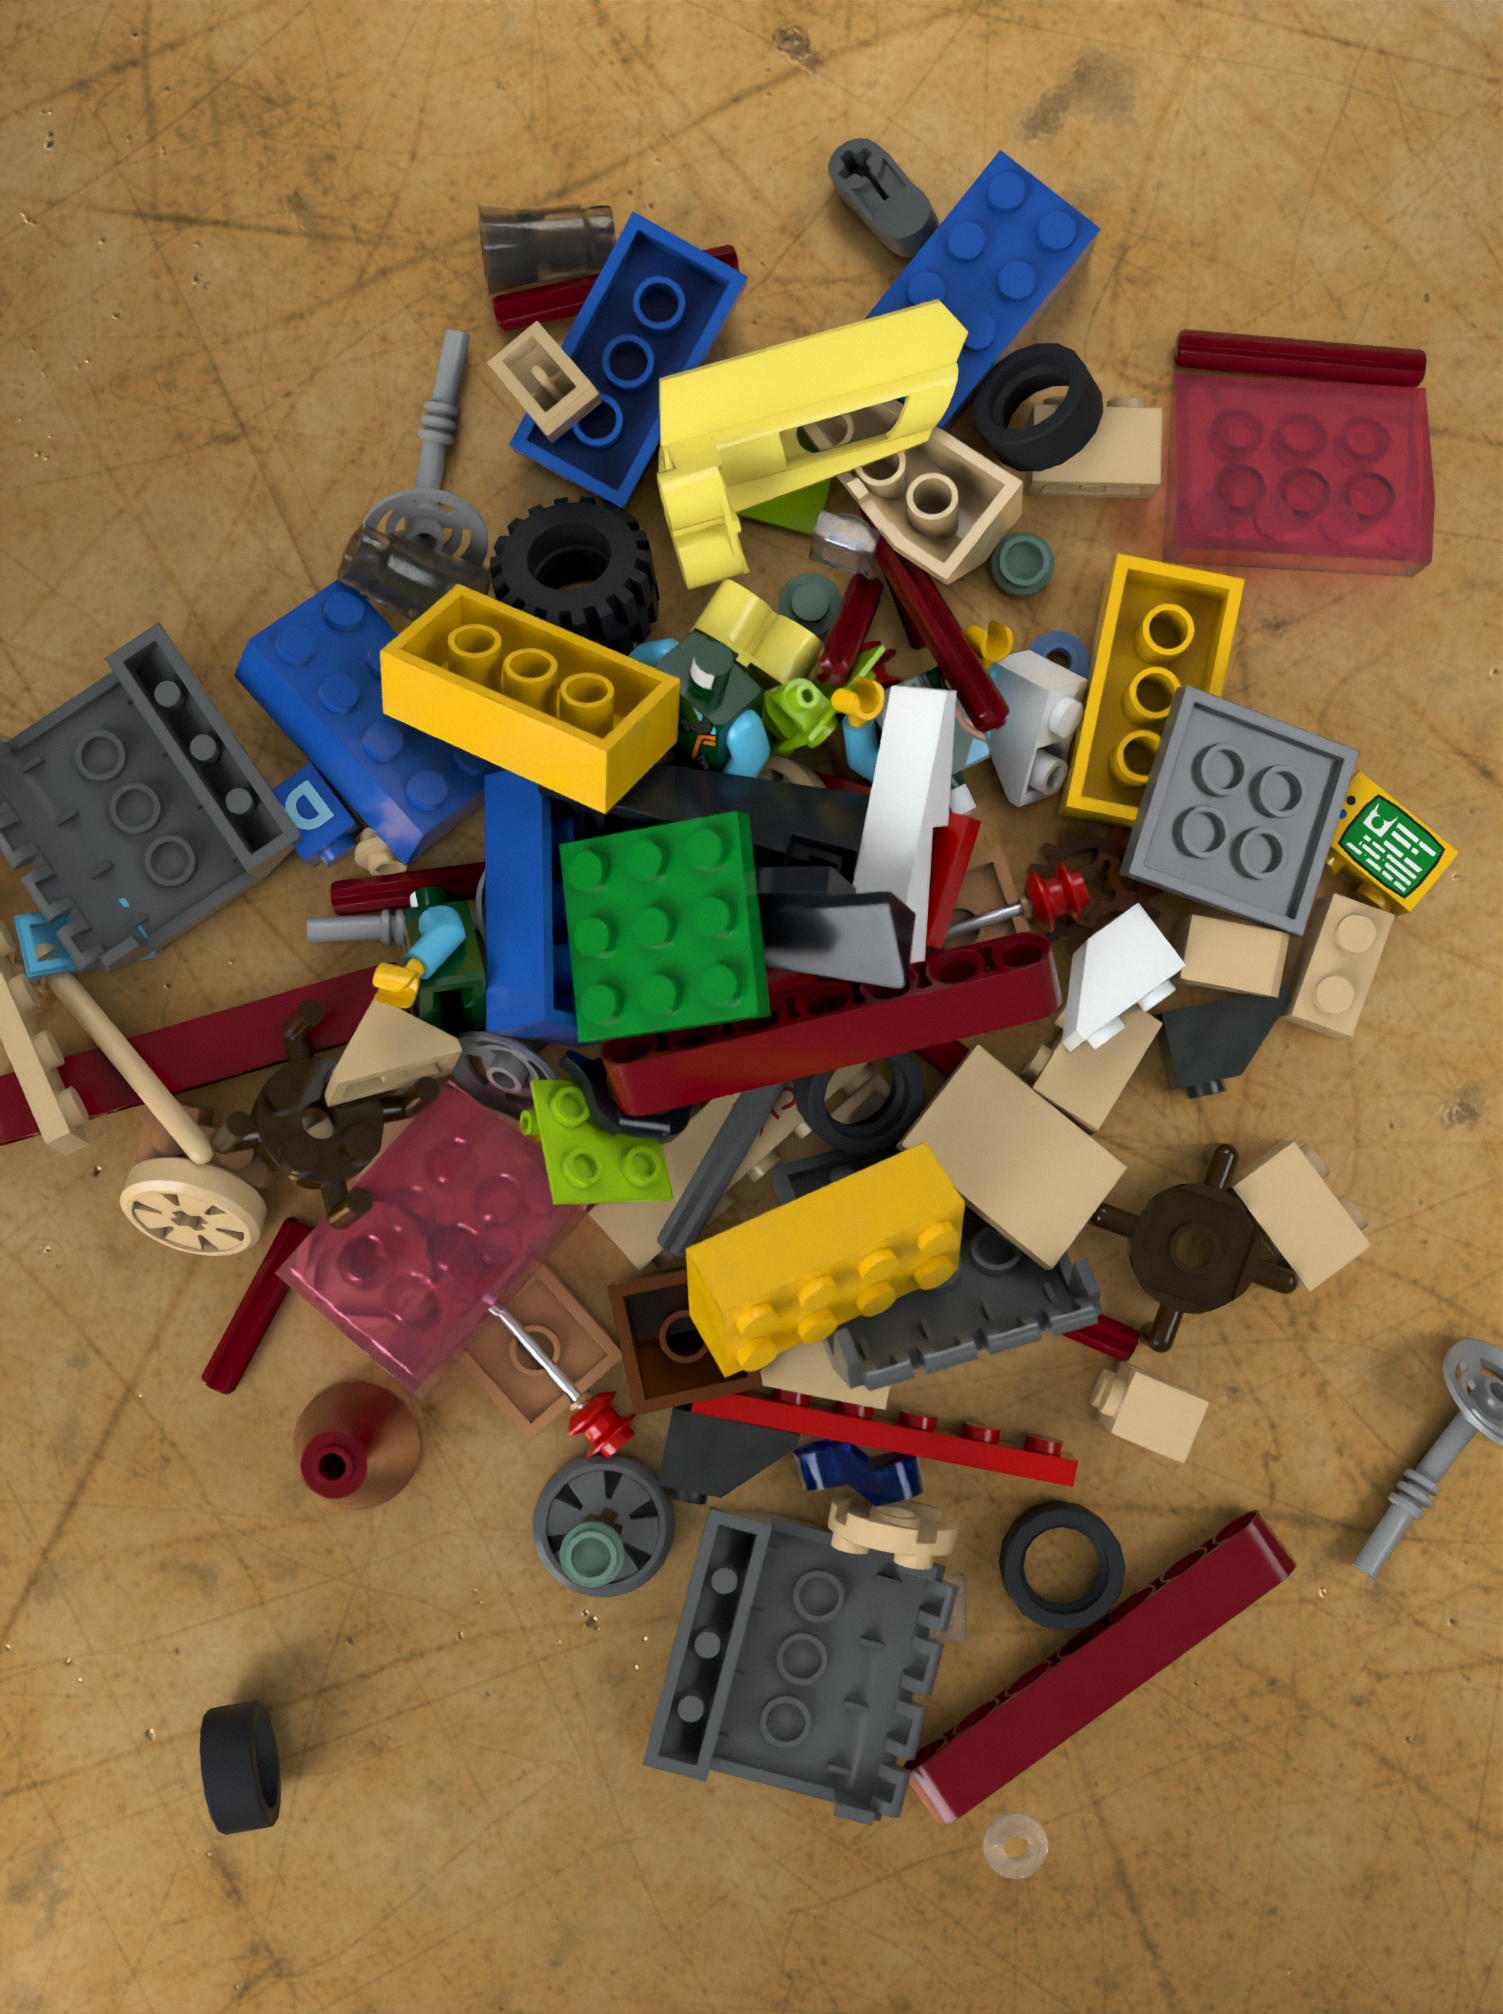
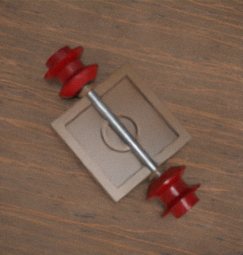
M1002 846L972 855L942 949L926 945L925 955L1015 933L1030 932L1027 920L1032 919V916L1034 921L1049 933L1054 932L1056 917L1067 913L1076 923H1081V909L1090 906V899L1080 871L1075 869L1068 872L1065 864L1062 861H1058L1055 876L1043 880L1034 870H1031L1024 886L1025 894L1018 895Z
M465 1242L460 1244L436 1266L443 1277L434 1286L436 1288L449 1284L453 1286L459 1293L454 1305L455 1309L472 1308L482 1300L483 1302L479 1307L483 1311L444 1346L529 1442L568 1407L572 1411L579 1408L570 1417L567 1435L570 1437L584 1433L591 1441L586 1456L590 1458L600 1451L608 1459L635 1434L628 1423L636 1415L632 1412L620 1416L613 1409L612 1404L617 1394L616 1391L598 1392L588 1400L592 1395L589 1388L623 1358L620 1345L542 1258L506 1291L502 1293L498 1288L493 1293L492 1290L501 1282L504 1266L500 1264L488 1268L481 1261L480 1255L484 1248L483 1242L473 1251Z

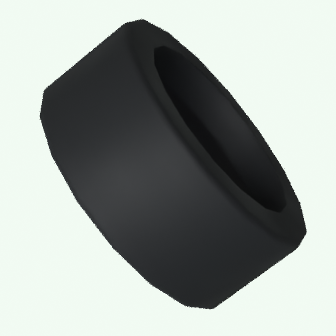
M1036 343L1009 354L994 365L982 380L973 402L974 423L1001 463L1017 471H1043L1061 465L1079 453L1096 433L1103 414L1102 392L1074 350L1058 343ZM1052 386H1069L1064 401L1045 420L1024 429H1007L1013 413L1030 396Z
M910 1052L881 1058L886 1061L892 1070L893 1081L886 1101L868 1119L853 1124H843L832 1118L825 1108L824 1098L827 1084L836 1070L794 1079L793 1091L798 1112L824 1143L842 1153L869 1155L889 1149L902 1139L919 1117L925 1095L922 1070Z
M1054 1501L1036 1505L1015 1519L1004 1536L999 1558L1003 1585L1008 1595L1024 1616L1041 1627L1069 1631L1090 1626L1110 1611L1122 1592L1126 1567L1121 1544L1101 1517L1079 1504ZM1059 1527L1075 1529L1087 1536L1097 1549L1100 1563L1097 1580L1090 1591L1078 1600L1067 1603L1047 1601L1036 1594L1026 1580L1023 1567L1026 1551L1033 1540L1046 1530Z
M254 1700L210 1708L203 1716L200 1729V1764L206 1803L217 1831L228 1835L272 1827L279 1817L281 1778L276 1739L265 1706L259 1701Z

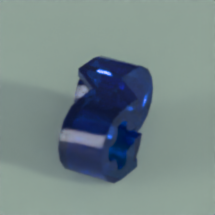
M831 1439L810 1442L793 1451L802 1490H822L848 1484L875 1506L907 1500L925 1491L918 1456L891 1452L870 1457L855 1444Z

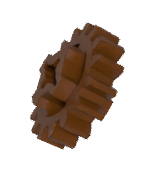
M1090 822L1085 827L1082 839H1078L1075 832L1068 827L1060 832L1063 848L1059 849L1055 845L1046 842L1039 850L1048 861L1047 864H1030L1027 868V874H1029V871L1034 870L1045 880L1055 876L1058 861L1063 862L1066 858L1079 852L1095 851L1089 866L1079 871L1085 884L1093 880L1096 874L1101 872L1099 891L1108 895L1107 901L1102 900L1093 905L1086 914L1087 907L1082 908L1081 923H1076L1071 916H1069L1067 924L1060 916L1056 917L1054 932L1049 933L1047 931L1045 934L1050 943L1059 938L1066 941L1064 948V957L1071 959L1073 953L1087 939L1093 936L1091 933L1096 927L1098 919L1107 914L1118 918L1139 903L1152 921L1158 920L1161 915L1157 909L1148 905L1149 898L1163 894L1164 890L1132 879L1134 892L1125 889L1117 868L1119 863L1123 861L1127 847L1120 843L1122 828L1119 826H1115L1106 838H1102L1099 835L1097 823ZM1066 867L1068 872L1075 870L1070 867ZM1032 916V919H1029V920H1028L1029 923H1030V925H1031V924H1037V923L1034 921L1033 916Z

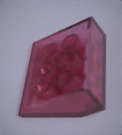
M1174 373L1172 378L1162 562L1414 577L1432 562L1435 490L1426 388Z
M449 1080L440 1090L438 1098L415 1117L348 1191L350 1193L354 1189L366 1190L373 1200L371 1210L344 1230L333 1228L326 1216L279 1267L275 1274L422 1402L594 1207V1203L553 1205L543 1150Z

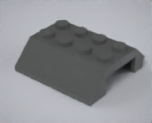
M159 622L105 658L113 670L112 672L14 738L0 733V851L13 870L31 863L35 869L25 874L20 881L49 924L66 916L69 919L70 923L59 929L56 935L80 972L99 965L104 974L107 975L148 956L155 950L156 952L263 881L304 838ZM125 898L130 906L123 907L118 899ZM140 925L142 926L148 937L145 938V936L142 934V932L138 928Z
M899 1141L889 1149L869 1155L847 1154L835 1149L771 1167V1177L778 1206L787 1204L901 1153L896 1148ZM965 1205L958 1271H955L946 1282L930 1290L919 1288L897 1298L888 1309L880 1314L871 1317L860 1315L837 1326L834 1332L822 1341L833 1370L851 1389L864 1385L869 1391L914 1378L915 1369L922 1368L929 1374L978 1359L977 1351L984 1349L990 1355L1040 1341L1041 1332L1046 1330L1053 1336L1097 1324V1315L1102 1314L1100 1305L1101 1289L1086 1257L1075 1260L1072 1265L1067 1251H1065L1053 1269L1045 1270Z
M709 1507L642 1765L705 1782L710 1769L832 1802L833 1816L871 1826L873 1821H881L882 1815L899 1818L911 1771L895 1764L897 1757L908 1760L915 1759L928 1707L912 1700L913 1693L931 1696L944 1648V1643L928 1637L930 1628L943 1632L948 1631L959 1586L943 1580L946 1566L933 1562L931 1569H912L895 1563L893 1561L894 1553L871 1548L867 1554H852L837 1550L831 1546L833 1532L826 1527L773 1513Z

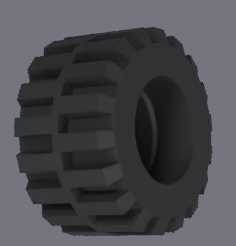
M581 496L579 502L569 503L568 497L554 499L555 505L543 508L541 504L528 509L529 517L525 520L516 517L507 526L509 536L498 537L494 545L496 556L490 558L489 570L496 600L625 656H628L634 650V641L645 642L651 634L649 623L657 622L659 615L658 600H660L648 537L645 530H640L638 520L632 514L621 515L620 507L609 501L602 506L596 505L595 498ZM575 580H595L592 583L577 589H557L558 587Z

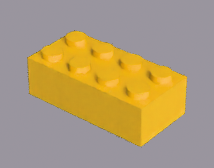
M1120 553L1116 555L1106 573L1089 657V667L1085 678L1088 682L1082 701L1083 716L1079 726L1074 731L1067 764L1068 772L1063 784L1058 815L1119 826L1130 830L1133 829L1176 688L1189 685L1221 698L1245 579Z
M460 584L452 588L380 650L384 714L604 814L677 742L681 679Z
M923 1142L686 1248L689 1315L725 1378L741 1370L751 1372L761 1369L772 1362L778 1353L802 1342L805 1344L817 1343L832 1334L837 1326L860 1315L865 1317L875 1316L888 1309L901 1296L919 1288L930 1290L946 1282L955 1271H958L965 1202L926 1142Z

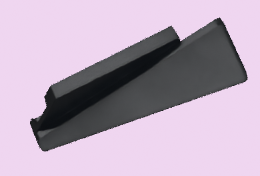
M655 763L606 814L540 784L538 787V792L544 798L552 797L563 800L578 814L575 829L585 839L734 811L748 813L755 868L830 866L852 885L870 795L660 763Z
M830 866L755 868L766 967L896 989L905 987L908 982L916 913L891 891L856 893V888Z

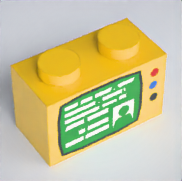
M1358 771L1351 777L1323 870L1332 875H1336L1341 871L1359 886L1355 891V895L1364 904L1399 916L1409 913L1414 909L1457 857L1459 852L1364 773Z

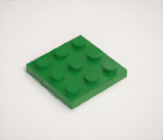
M734 811L559 844L579 1042L595 1043L771 1016L748 813Z

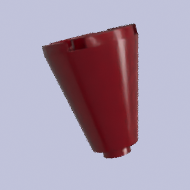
M366 1381L339 1384L317 1395L301 1413L296 1423L292 1441L294 1463L305 1486L325 1503L347 1510L374 1508L394 1498L403 1490L414 1475L421 1452L417 1426L408 1405L390 1389Z

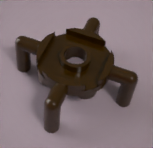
M308 999L303 1001L281 1026V1036L288 1064L276 1071L264 1084L255 1100L250 1116L243 1111L231 1113L212 1133L210 1144L212 1149L219 1154L255 1148L261 1160L272 1171L276 1169L284 1176L293 1180V1184L300 1187L320 1189L330 1225L335 1229L344 1230L372 1208L373 1200L371 1195L364 1189H354L349 1193L346 1182L366 1168L379 1153L382 1146L384 1123L417 1116L438 1098L440 1086L434 1078L425 1076L417 1080L400 1095L378 1098L374 1094L328 1107L324 1094L339 1061L313 1056L308 1034L323 1019L324 1010L319 1002ZM318 1108L327 1113L333 1124V1131L329 1138L319 1139L307 1133L302 1124L304 1109Z
M1210 1143L1203 1149L1202 1158L1208 1169L1202 1184L1182 1183L1162 1188L1150 1197L1137 1213L1102 1202L1087 1222L1095 1227L1128 1238L1127 1254L1131 1274L1140 1287L1152 1299L1160 1303L1154 1322L1143 1324L1139 1330L1141 1342L1155 1352L1165 1353L1173 1347L1184 1313L1201 1314L1220 1308L1242 1295L1251 1283L1282 1294L1292 1293L1298 1286V1276L1293 1270L1260 1258L1261 1245L1254 1224L1241 1202L1227 1192L1239 1160V1153L1231 1144ZM1192 1229H1199L1209 1238L1211 1244L1210 1254L1204 1263L1189 1267L1179 1260L1176 1245L1183 1233Z

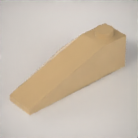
M895 399L800 426L799 429L817 452L890 431L897 422L904 404ZM938 426L932 429L929 440L922 445L837 476L894 551L946 585L985 563L1019 519L1022 512L1023 481Z

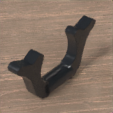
M568 1050L559 1060L560 1067L569 1073L580 1086L593 1121L603 1131L613 1136L622 1134L656 1140L660 1144H664L676 1139L687 1127L693 1104L670 1109L669 1112L662 1115H627L619 1109L618 1104L608 1093L606 1086L607 1073L601 1057L591 1060L574 1050Z

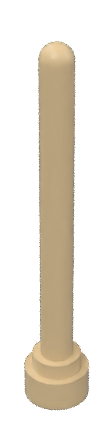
M47 943L36 945L37 961L43 960L60 948ZM19 948L14 957V964L25 975ZM48 957L45 960L56 959V957ZM71 972L41 977L37 981L30 982L32 986L41 987L44 990H52L193 1162L204 1164L213 1158L215 1151L212 1149L208 1137Z

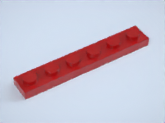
M777 1388L773 1389V1394L748 1390L693 1402L691 1412L1071 1487L1074 1486L1078 1465L1077 1459L1071 1453L1063 1451L1064 1441L1059 1439L1026 1434L1025 1443L1023 1444L999 1439L1001 1429L985 1424L964 1421L962 1431L936 1427L938 1417L924 1412L900 1409L899 1418L895 1419L873 1414L874 1408L842 1401H836L835 1407L810 1402L811 1395Z

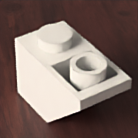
M1031 650L1010 654L1004 660L996 662L998 669L995 685L1009 706L1010 711L1006 716L1007 723L999 730H991V759L1008 801L1017 807L1058 794V790L1067 776L1068 765L1066 760L1074 731L1082 720V701L1088 682L1084 677Z
M1139 903L1087 939L1073 953L1062 1043L1069 1052L1086 1040L1096 1050L1126 1027L1119 1018L1120 1015L1136 1003L1146 1013L1176 990L1169 979L1184 968L1186 964Z

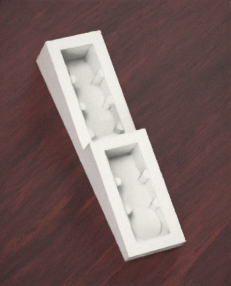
M900 685L891 686L853 886L856 888V893L891 891L916 913L910 963L925 961L933 827L948 826L957 691Z

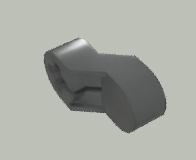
M856 138L846 141L835 150L830 158L828 170L829 176L843 201L860 216L877 239L888 249L899 256H915L939 227L938 217L924 192L909 180L885 150L869 139Z

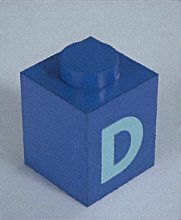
M311 762L307 763L272 790L304 837L294 848L304 862L313 867L324 862L327 867H331L345 859L355 850L358 843L354 838L364 830V827L331 783Z

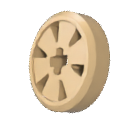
M160 1157L136 1164L129 1171L120 1196V1205L124 1214L144 1234L169 1247L199 1255L224 1256L252 1248L260 1238L267 1215V1207L262 1197L241 1177L208 1162L197 1164L190 1158Z

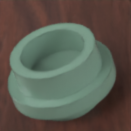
M1028 532L1013 533L1002 539L995 548L990 563L991 573L996 584L1006 593L1020 597L1030 596L1038 593L1048 584L1054 571V556L1049 545L1039 536Z
M816 573L800 574L788 581L783 587L779 597V614L800 624L815 636H821L830 630L842 601L841 595L836 585L827 577Z
M585 1521L574 1526L565 1535L560 1547V1563L568 1578L576 1584L591 1588L600 1587L611 1582L619 1574L625 1558L624 1544L618 1532L610 1525L600 1521Z

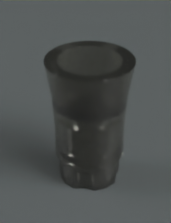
M580 203L536 207L477 204L480 243L488 295L537 282L588 275V269L602 270L616 244L614 219L610 206L599 205L581 209Z
M361 524L358 530L354 531L337 572V579L340 582L363 592L364 598L389 608L413 622L457 584L486 596L491 584V574L488 565L456 558L417 544L394 532H390L387 535L365 524Z

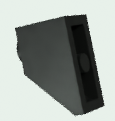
M1288 986L1280 987L1278 998L1247 994L1152 1015L1163 1023L1156 1035L1168 1089L1186 1087L1188 1099L1226 1091L1224 1079L1243 1074L1291 999Z
M691 1404L675 1406L672 1410L657 1485L669 1487V1497L692 1504H706L708 1496L722 1498L797 1448L800 1433L691 1412Z

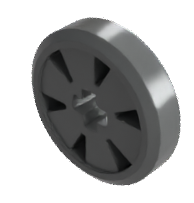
M601 1452L595 1453L590 1458L585 1454L564 1464L551 1476L537 1500L533 1515L534 1543L546 1569L564 1586L588 1596H619L644 1585L663 1565L670 1551L674 1535V1509L666 1487L657 1485L659 1477L644 1463L620 1453H614L608 1459ZM605 1508L612 1509L617 1513L614 1523L622 1525V1531L619 1535L625 1548L623 1566L619 1574L611 1582L603 1586L591 1588L578 1585L569 1579L562 1569L559 1556L562 1541L570 1529L586 1521L589 1513L600 1516Z

